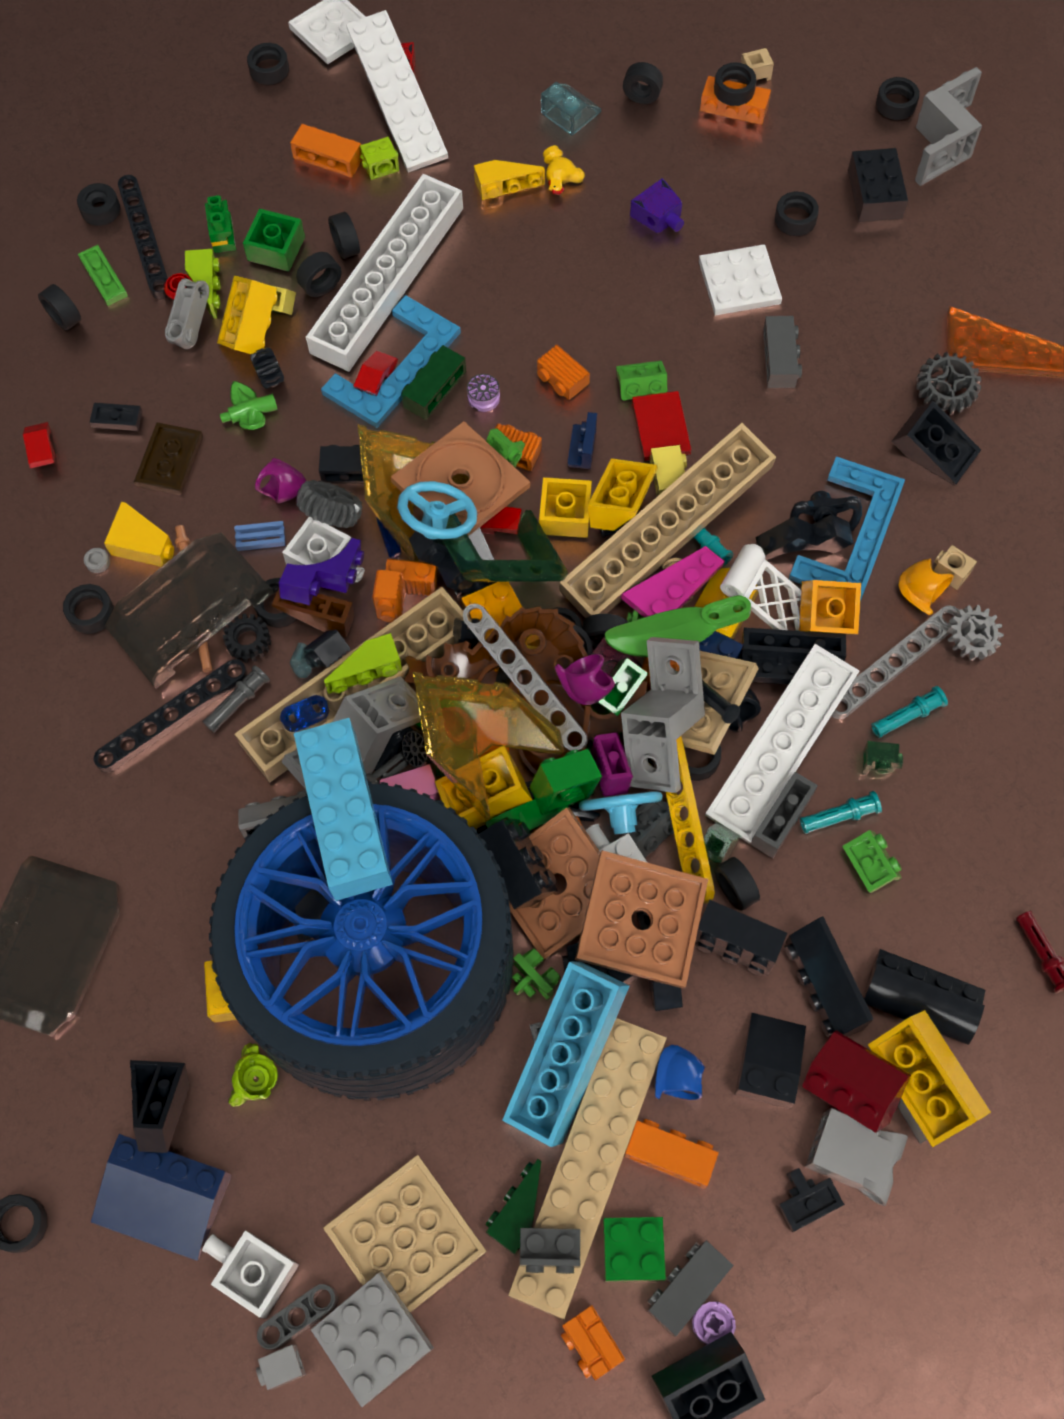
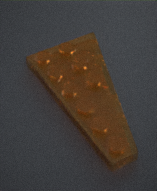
M949 307V356L952 357L957 352L958 358L961 359L966 355V362L973 361L974 365L972 368H979L980 372L1064 378L1063 345L957 308Z

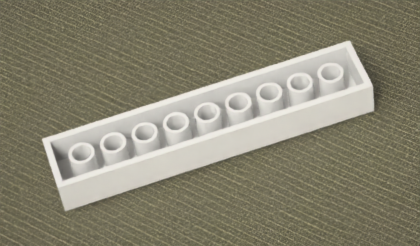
M425 174L420 177L307 334L306 340L311 355L348 372L351 370L463 210L462 190Z

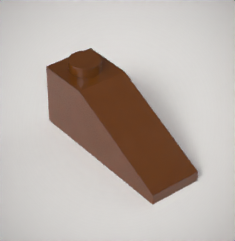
M278 588L272 603V607L323 632L337 630L345 638H347L354 620L352 602L319 593L317 596H313L310 605L281 599L280 588Z

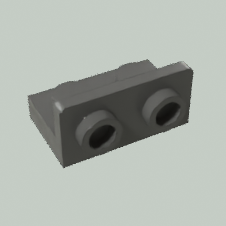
M663 800L642 804L636 810V832H631L629 835L644 858L655 851L668 836L674 833L669 806ZM623 833V834H619V835H621V836L623 837V836H625V835L628 834V833Z
M521 1228L520 1267H526V1273H544V1267H556V1273L574 1274V1268H580V1229Z

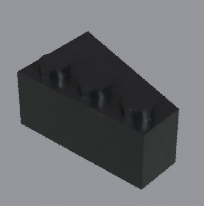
M130 1060L133 1129L138 1151L167 1153L190 1087L186 1064Z

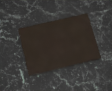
M157 422L136 474L135 486L181 495L203 437L202 431Z

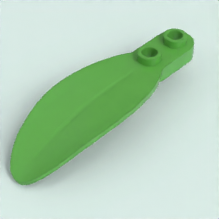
M736 595L710 603L704 608L686 607L669 610L613 627L606 631L604 638L612 648L622 653L648 657L646 640L649 638L693 640L700 643L717 629L748 619L751 614V603L746 597Z

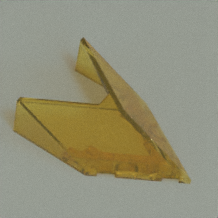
M357 424L366 503L411 561H419L409 541L415 530L408 526L400 516L397 505L399 495L402 492L391 482V476L436 442L418 441L416 437L385 430L373 431L367 429L366 426ZM456 474L452 477L453 482L456 484H465L470 479L465 474ZM408 500V509L414 516L413 508L416 505Z
M413 672L426 754L486 821L491 819L480 756L492 745H505L508 748L562 754L564 752L560 729L505 683L494 682L493 685L479 683L478 680L442 675L429 677L423 676V673Z

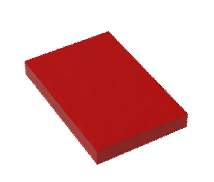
M679 391L632 397L644 461H650L651 448L680 445L681 454L691 455L692 450Z

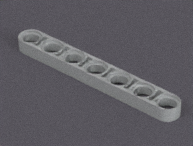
M479 604L468 605L463 611V620L562 744L571 751L583 749L588 739L582 727L489 612ZM476 608L480 609L483 615L481 621L478 623L470 622L469 612ZM489 629H496L499 633V639L494 644H489L485 640V634ZM506 649H511L515 652L516 658L511 664H505L501 659V655ZM527 669L532 674V680L529 684L522 685L518 681V674L520 671ZM539 690H545L549 695V700L545 705L540 706L534 700V696ZM555 711H562L565 714L566 720L561 726H555L551 721V716ZM573 731H577L582 735V743L577 747H573L568 743V735Z
M951 605L941 608L858 675L841 700L847 705V710L844 712L835 710L831 716L835 719L848 717L950 633L947 632V628L951 624L944 621L942 615L949 613L955 616L954 614L959 609ZM934 628L938 636L935 638L928 637L925 634V629ZM907 643H917L920 651L911 652L907 648ZM890 657H898L902 661V665L894 667L890 665L888 659ZM878 671L882 673L884 680L876 682L872 680L870 673ZM860 686L864 688L866 694L863 697L855 696L852 688Z

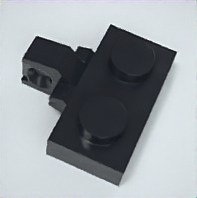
M800 1168L787 1173V1177L793 1187L789 1190L791 1198L778 1204L792 1232L845 1205L831 1178H827L815 1185L812 1179L805 1180Z

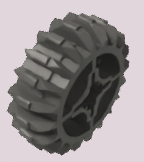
M947 351L942 357L937 353L933 359L929 358L925 365L923 364L920 368V373L916 378L918 382L916 390L920 391L918 396L919 398H925L924 404L934 401L944 412L948 410L950 415L954 414L955 410L961 413L964 407L968 409L971 407L972 402L978 398V393L981 390V385L979 384L982 381L981 377L977 376L979 368H972L974 363L973 361L967 363L966 355L960 359L957 352L952 357L949 356ZM943 371L942 375L931 378L934 373ZM966 388L965 393L955 396L956 391Z
M321 480L305 481L297 494L296 505L299 507V510L304 512L306 516L312 517L313 520H318L329 526L333 525L338 528L341 526L344 528L353 527L357 524L362 514V502L357 496L345 488L329 482L326 483Z

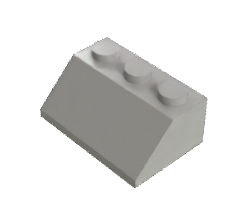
M299 791L297 795L290 797L277 796L272 798L270 802L249 803L245 808L239 809L238 825L243 837L245 838L248 834L251 835L255 831L254 828L258 824L262 825L267 820L268 815L278 812L279 807L283 805L286 807L293 803V799L297 797L299 799L305 797L307 791Z

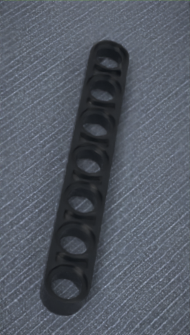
M124 175L118 180V187L147 283L154 298L165 299L168 296L164 289L161 291L154 290L157 285H164L168 277L136 177ZM126 184H134L130 189L123 188ZM139 200L137 205H129L130 201ZM138 216L144 217V220H143V221H141V222H134V219H135L136 217H138ZM143 233L150 234L149 237L146 239L139 238V236ZM148 250L155 251V253L151 256L144 255V253ZM153 267L160 268V271H158L157 273L149 272V270Z
M237 659L226 662L99 748L94 754L93 760L95 765L105 773L115 771L235 689L236 683L239 680L242 681L248 675L244 663ZM234 667L242 669V673L238 677H230L229 671ZM213 681L221 683L220 689L215 692L209 691L208 685ZM195 695L200 697L197 705L188 706L186 704L189 697ZM170 710L178 711V717L173 721L165 719L166 713ZM152 724L157 726V730L153 735H144L146 726ZM128 739L134 740L135 746L131 750L126 751L122 749L124 741ZM106 754L113 755V761L109 765L100 764L102 756Z

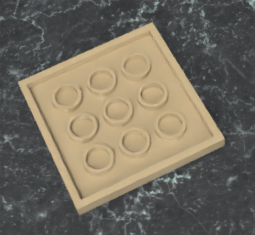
M700 651L702 680L728 702L740 706L759 669L757 664ZM704 701L705 716L681 736L684 747L715 755L731 723H725L722 720V716Z
M418 1155L323 1228L362 1286L375 1275L383 1272L410 1313L487 1252Z

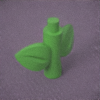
M233 381L230 389V398L234 406L228 407V412L221 413L220 417L222 423L232 420L233 424L239 422L241 428L254 430L265 425L266 419L263 413L276 411L278 408L273 394L257 398L256 392L252 388L238 381Z

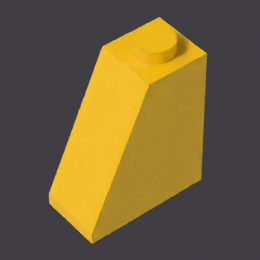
M121 502L104 542L110 555L166 568L168 560H171L174 555V546L169 536L127 503Z

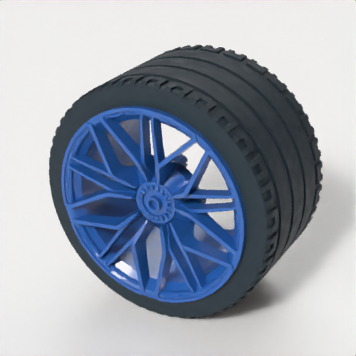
M368 781L393 885L335 901L328 888L309 799L306 793L305 797L300 799L297 797L293 799V803L286 807L283 805L278 808V812L268 815L267 820L262 825L258 824L254 828L255 831L244 838L245 843L242 847H237L235 857L228 861V869L225 874L222 873L220 887L216 888L215 894L217 896L211 907L213 916L209 920L211 925L209 941L212 943L209 951L212 956L213 971L218 975L215 979L224 1000L229 1004L228 1008L241 1026L285 1072L290 1073L296 1080L311 1088L316 1087L323 1093L332 1094L340 1098L344 1095L348 1099H363L364 1101H371V1098H377V1100L392 1097L399 1098L400 1094L405 1093L407 1095L414 1094L416 1091L429 1088L428 1085L433 1082L437 1084L448 1075L451 1076L455 1073L454 1069L458 1066L463 1067L466 1061L477 1053L479 1045H484L490 1033L495 1029V1021H499L507 1002L506 995L510 992L514 961L511 915L505 881L501 877L500 867L495 861L492 851L487 850V843L477 834V830L473 826L469 827L468 821L464 817L461 818L457 815L454 809L451 807L446 808L443 802L431 799L430 795L426 793L421 795L412 788L407 790L403 789L401 785L389 786L385 782H381L380 785L372 784V781ZM402 871L411 873L392 896L396 877ZM418 877H421L431 884H414ZM312 889L321 893L329 903L323 911L320 920L304 919L295 914V908L298 903ZM444 894L455 907L415 926H407L403 914V909L407 902L416 896ZM461 917L464 923L460 951L424 936ZM291 922L296 926L289 927V924ZM298 934L318 939L282 946L284 937ZM419 942L457 958L453 965L406 949L404 946ZM299 952L281 981L280 956L282 954ZM316 956L327 957L338 968V971L297 1004L291 1006L287 1002L285 994L309 958ZM411 959L451 971L443 985L427 1002H425ZM395 961L401 962L404 965L419 1006L418 1009L406 1016L373 981L374 974L387 969ZM358 975L360 979L352 1028H344L347 986ZM340 985L337 1026L321 1023L302 1013ZM366 986L397 1020L379 1026L358 1028Z

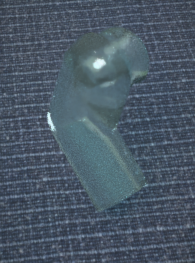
M304 643L297 644L290 660L292 670L300 678H307L312 671L311 666L307 664L304 658L306 653L303 648L307 646Z

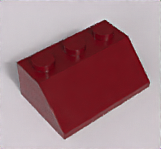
M836 1030L811 1063L802 1087L877 1133L890 1124L911 1075Z

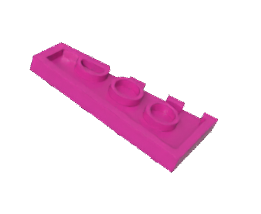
M705 546L622 593L621 599L644 618L661 612L679 609L723 567L725 561Z

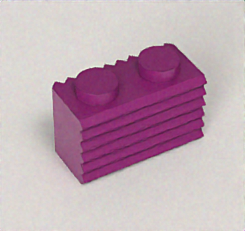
M616 732L596 735L590 753L602 775L599 783L600 787H602L603 796L608 797L628 793L633 774L619 734Z

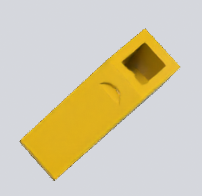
M492 160L474 165V178L481 199L486 200L545 185V168L542 166Z

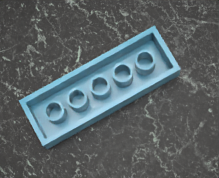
M350 718L294 733L328 888L335 901L393 885L356 733Z
M569 962L502 1121L549 1147L563 1144L630 987L629 985L583 962Z

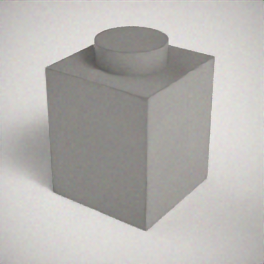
M290 1345L258 1359L260 1367L256 1368L257 1376L261 1386L266 1385L267 1390H273L306 1375L297 1345Z

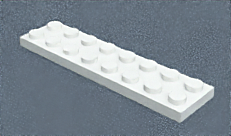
M384 10L347 23V31L407 172L409 173L448 159V152L387 11Z
M815 644L705 813V816L750 844L756 831L794 772L800 766L856 678L859 670Z

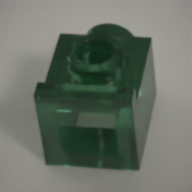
M867 741L863 749L862 774L868 775L870 770L878 774H889L891 772L894 773L895 769H902L903 754L899 753V744Z

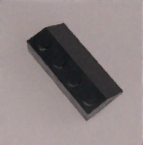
M824 916L789 935L785 942V951L790 961H795L798 968L796 971L797 977L802 986L806 985L810 996H808L809 1002L815 1012L818 1011L823 1020L821 1021V1027L824 1034L830 1037L837 1030L849 1037L863 1031L874 1018Z

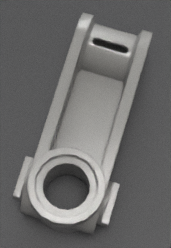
M184 278L179 282L168 324L165 328V336L169 343L176 344L183 349H190L196 344L209 296V286L205 281L192 282L190 279Z

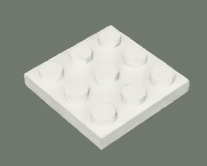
M323 0L290 20L288 24L291 31L323 61L329 64L354 48L346 24L365 16L348 0Z
M765 244L699 255V265L715 316L781 304L782 296Z

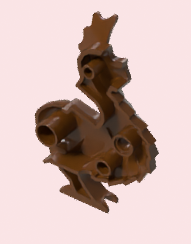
M522 606L511 617L506 616L500 627L587 734V739L594 741L596 735L623 732L621 713L646 694V681L640 684L633 698L627 702L618 716L612 712L607 715L597 714L592 710L591 705L578 704L568 696L555 670L557 664L566 669L571 663L588 656L583 647L585 642L573 629L575 624L558 614V609H541V606L524 609ZM496 629L486 639V642L489 644H494L499 639V633ZM531 635H537L540 638V645L538 648L531 650L526 646V640ZM467 641L453 645L445 643V652L441 658L427 655L426 661H421L412 656H406L405 661L409 666V672L405 677V681L416 683L419 686L420 693H431L438 701H443L453 688L463 687L473 694L487 673L500 666L481 642L473 649H470L472 644ZM506 649L501 655V659L505 664L513 663L516 658L515 652L511 649ZM527 669L520 671L518 681L522 685H527L531 682V672ZM511 681L499 704L506 710L505 717L517 718L519 754L529 770L536 774L544 760L548 758H555V760L562 758L571 750H568ZM539 690L536 692L534 700L540 706L545 705L549 700V695L545 690ZM555 711L551 716V721L555 726L563 725L566 720L565 714L562 711ZM577 731L571 732L568 735V743L573 747L579 746L582 743V735Z

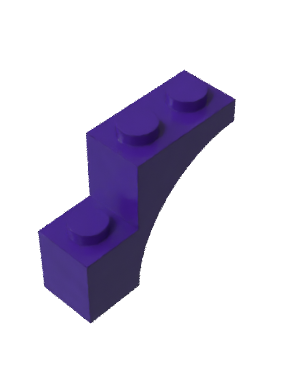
M351 538L347 546L339 554L320 563L310 565L287 563L279 581L280 598L310 605L313 596L318 595L320 587L347 593L349 585L355 583L357 566H361L363 563L364 551H361V540Z

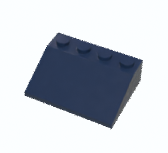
M119 1134L106 1164L91 1223L199 1261L203 1246L206 1243L232 1175L226 1171L169 1151L167 1153L138 1151L135 1139Z

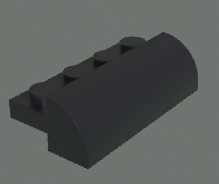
M746 627L743 629L741 643L743 644L740 660L754 662L759 668L752 682L789 684L815 644L845 662L846 634Z
M880 949L877 953L863 998L867 1005L904 1020L925 1010L940 1034L969 1045L983 1015L985 1007L983 1000L986 990Z

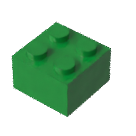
M259 208L243 241L247 261L290 271L305 239L302 220Z
M589 749L582 751L572 750L562 758L556 760L555 758H548L540 764L529 788L542 815L589 799L602 775Z
M663 1217L603 1219L605 1282H662L666 1280Z

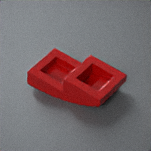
M513 507L503 508L480 527L482 533L494 535L495 531L518 535L522 509Z

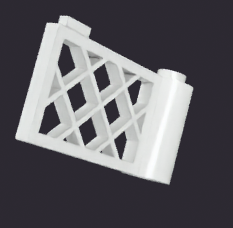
M756 544L744 545L720 585L721 591L728 597L736 595L746 597L751 603V611L772 629L788 630L786 621L794 620L795 631H799L800 615L797 601H801V590L765 560V554L760 546ZM764 570L770 574L772 584L764 585L762 578ZM779 586H784L788 589V600H782ZM773 587L775 602L767 603L765 588ZM753 590H758L761 604H755L749 599ZM783 603L791 604L793 617L785 618ZM776 605L779 619L774 620L770 616L768 606Z

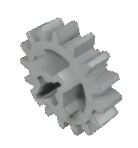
M969 605L963 610L960 609L949 620L951 626L947 628V632L952 633V636L948 639V642H955L954 651L957 649L962 650L961 657L969 654L970 660H974L977 657L983 660L987 656L996 652L995 649L1001 646L998 640L1004 634L998 632V629L1002 627V624L994 622L997 619L996 615L992 617L988 615L990 609L987 608L982 612L980 605L973 609Z

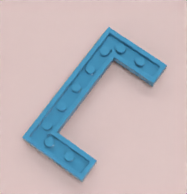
M406 295L392 309V315L425 336L381 385L378 395H370L355 389L354 384L336 373L321 388L322 395L375 428H378L402 401L401 393L403 388L410 384L415 378L417 371L428 363L431 354L435 351L437 352L442 345L448 348L461 333L459 326Z
M836 456L827 481L873 496L846 570L843 571L797 555L789 580L802 584V581L809 580L861 583V602L905 479Z

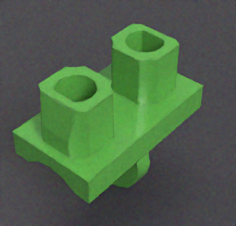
M535 948L523 956L518 953L513 958L515 961L514 965L525 978L518 972L513 975L512 979L518 984L514 992L520 995L525 991L531 998L536 994V991L530 986L532 984L548 1000L553 995V989L561 980V976L552 967L542 975L535 970L544 961Z

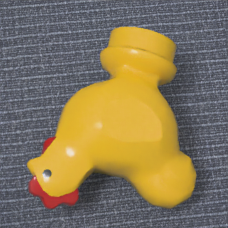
M553 145L543 152L544 162L548 164L545 177L548 180L549 190L553 194L560 195L564 192L563 184L568 182L581 183L585 173L581 168L575 167L571 160L562 157L563 152L558 146Z

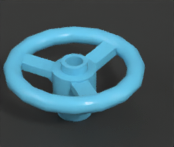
M436 481L418 482L406 487L399 495L397 509L402 520L413 530L429 539L458 538L469 533L477 523V509L472 499L462 490L449 484ZM435 491L447 494L457 499V501L447 505L441 501L428 502L418 493ZM408 500L423 511L421 522L410 513ZM466 509L467 520L456 528L446 529L449 515Z
M659 791L589 799L581 801L579 809L582 811L606 809L609 813L611 828H614V834L636 832L637 806L660 802L663 799V795Z

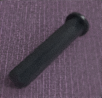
M702 680L704 701L722 716V720L725 723L729 724L735 721L740 714V707L728 702Z

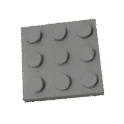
M383 1272L375 1275L311 1329L361 1407L368 1404L434 1349Z

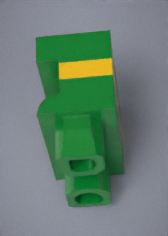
M219 195L208 197V203H205V210L214 254L236 250L231 212L228 211L227 200H222Z

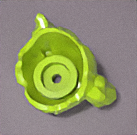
M256 1043L245 1045L242 1049L241 1058L235 1064L231 1079L234 1090L231 1091V1096L228 1100L232 1107L241 1106L247 1100L267 1099L271 1095V1089L277 1082V1067L268 1057L259 1054V1047ZM257 1077L259 1080L255 1082L253 1078Z

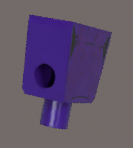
M663 178L631 200L630 216L656 233H660L668 226L677 232L684 225V220L680 218L682 201Z

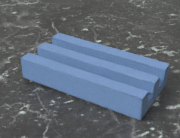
M283 521L234 526L237 551L286 546ZM280 536V538L263 540L268 537ZM250 539H256V540H258V541L242 542V540H250Z

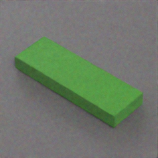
M98 245L78 254L80 261L107 306L128 297L126 290Z

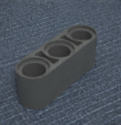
M325 1284L313 1287L259 1327L257 1332L258 1343L263 1348L269 1350L282 1348L337 1307L339 1300L337 1291ZM327 1290L330 1293L331 1301L328 1306L320 1308L316 1302L317 1296L321 1291ZM302 1308L305 1312V1320L301 1325L295 1326L292 1323L291 1315L296 1309ZM275 1326L279 1329L280 1337L276 1343L269 1344L266 1339V1333L270 1327Z

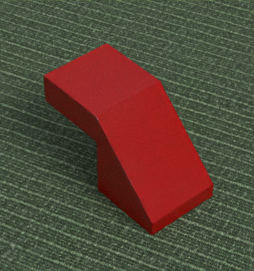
M379 351L374 352L362 364L354 383L355 389L377 396L383 380L387 379L394 371L398 358Z
M48 422L24 428L23 438L30 468L52 464L55 461L56 455L50 441L51 429Z

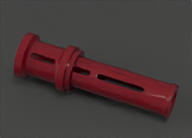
M1031 910L1016 917V920L1021 925L1042 961L1041 969L1043 973L1046 972L1055 986L1054 992L1064 991V958L1060 955L1057 956Z

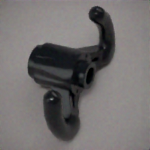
M817 491L811 495L809 501L795 503L790 512V518L794 516L799 518L800 514L804 513L813 516L814 521L817 522L831 514L837 516L838 513L853 509V514L849 521L851 532H853L860 522L862 505L858 497L850 496L836 499L831 498L828 492Z

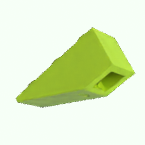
M213 249L186 250V273L193 282L202 280L208 284L209 296L206 308L215 319L217 318V309L221 308L220 297L217 295V290L221 288L220 279L217 276V272H220L219 258H215Z
M391 633L365 641L324 680L328 694L333 692L341 693L349 687L358 684L367 685L374 679L392 677L399 671H402L401 661Z

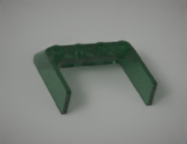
M525 510L518 530V537L530 555L531 560H483L467 534L454 539H442L460 573L470 582L564 581L568 575L567 568L531 510ZM456 513L449 515L446 529L462 525Z

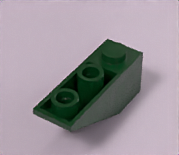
M539 1159L534 1164L529 1162L520 1174L523 1178L517 1188L512 1186L503 1198L506 1204L499 1213L495 1210L485 1224L489 1227L486 1231L487 1235L514 1256L520 1250L521 1228H533L542 1165Z

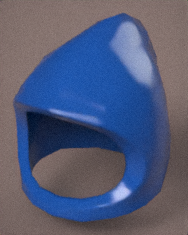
M670 1045L664 1048L656 1069L655 1098L660 1099L662 1093L687 1100L701 1099V1081L705 1069L702 1061L693 1053L678 1045ZM684 1091H690V1092H694V1093H696V1094H690V1093H686V1092H684Z

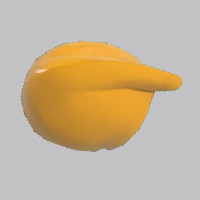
M931 558L923 559L902 572L899 577L898 586L902 595L910 603L924 613L931 615L933 610L930 608V605L947 589L953 581L954 575L951 573H935L932 570Z

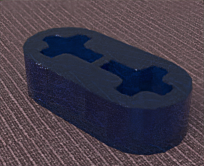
M320 695L310 696L284 708L280 714L281 723L289 732L302 730L326 719L330 711L327 700ZM318 704L321 709L318 713L314 710L313 705ZM292 714L296 717L297 722L292 723L289 719V716Z

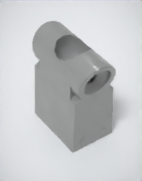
M830 1108L822 1115L805 1168L850 1187L857 1188L872 1201L886 1206L893 1185V1166L901 1159L908 1136L881 1130L875 1133L848 1115Z

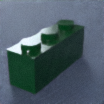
M444 345L437 352H433L428 363L423 368H420L413 381L403 388L401 393L403 407L427 420L466 373L465 357Z

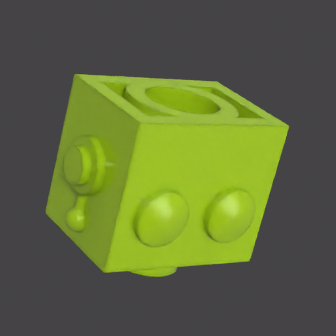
M389 136L360 145L362 166L366 169L371 180L399 171V155L397 150L394 149Z

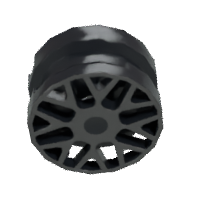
M427 727L408 732L404 736L402 750L404 757L410 765L420 767L425 764L435 763L440 759L442 746H439L438 740H440V737L434 729L430 730Z

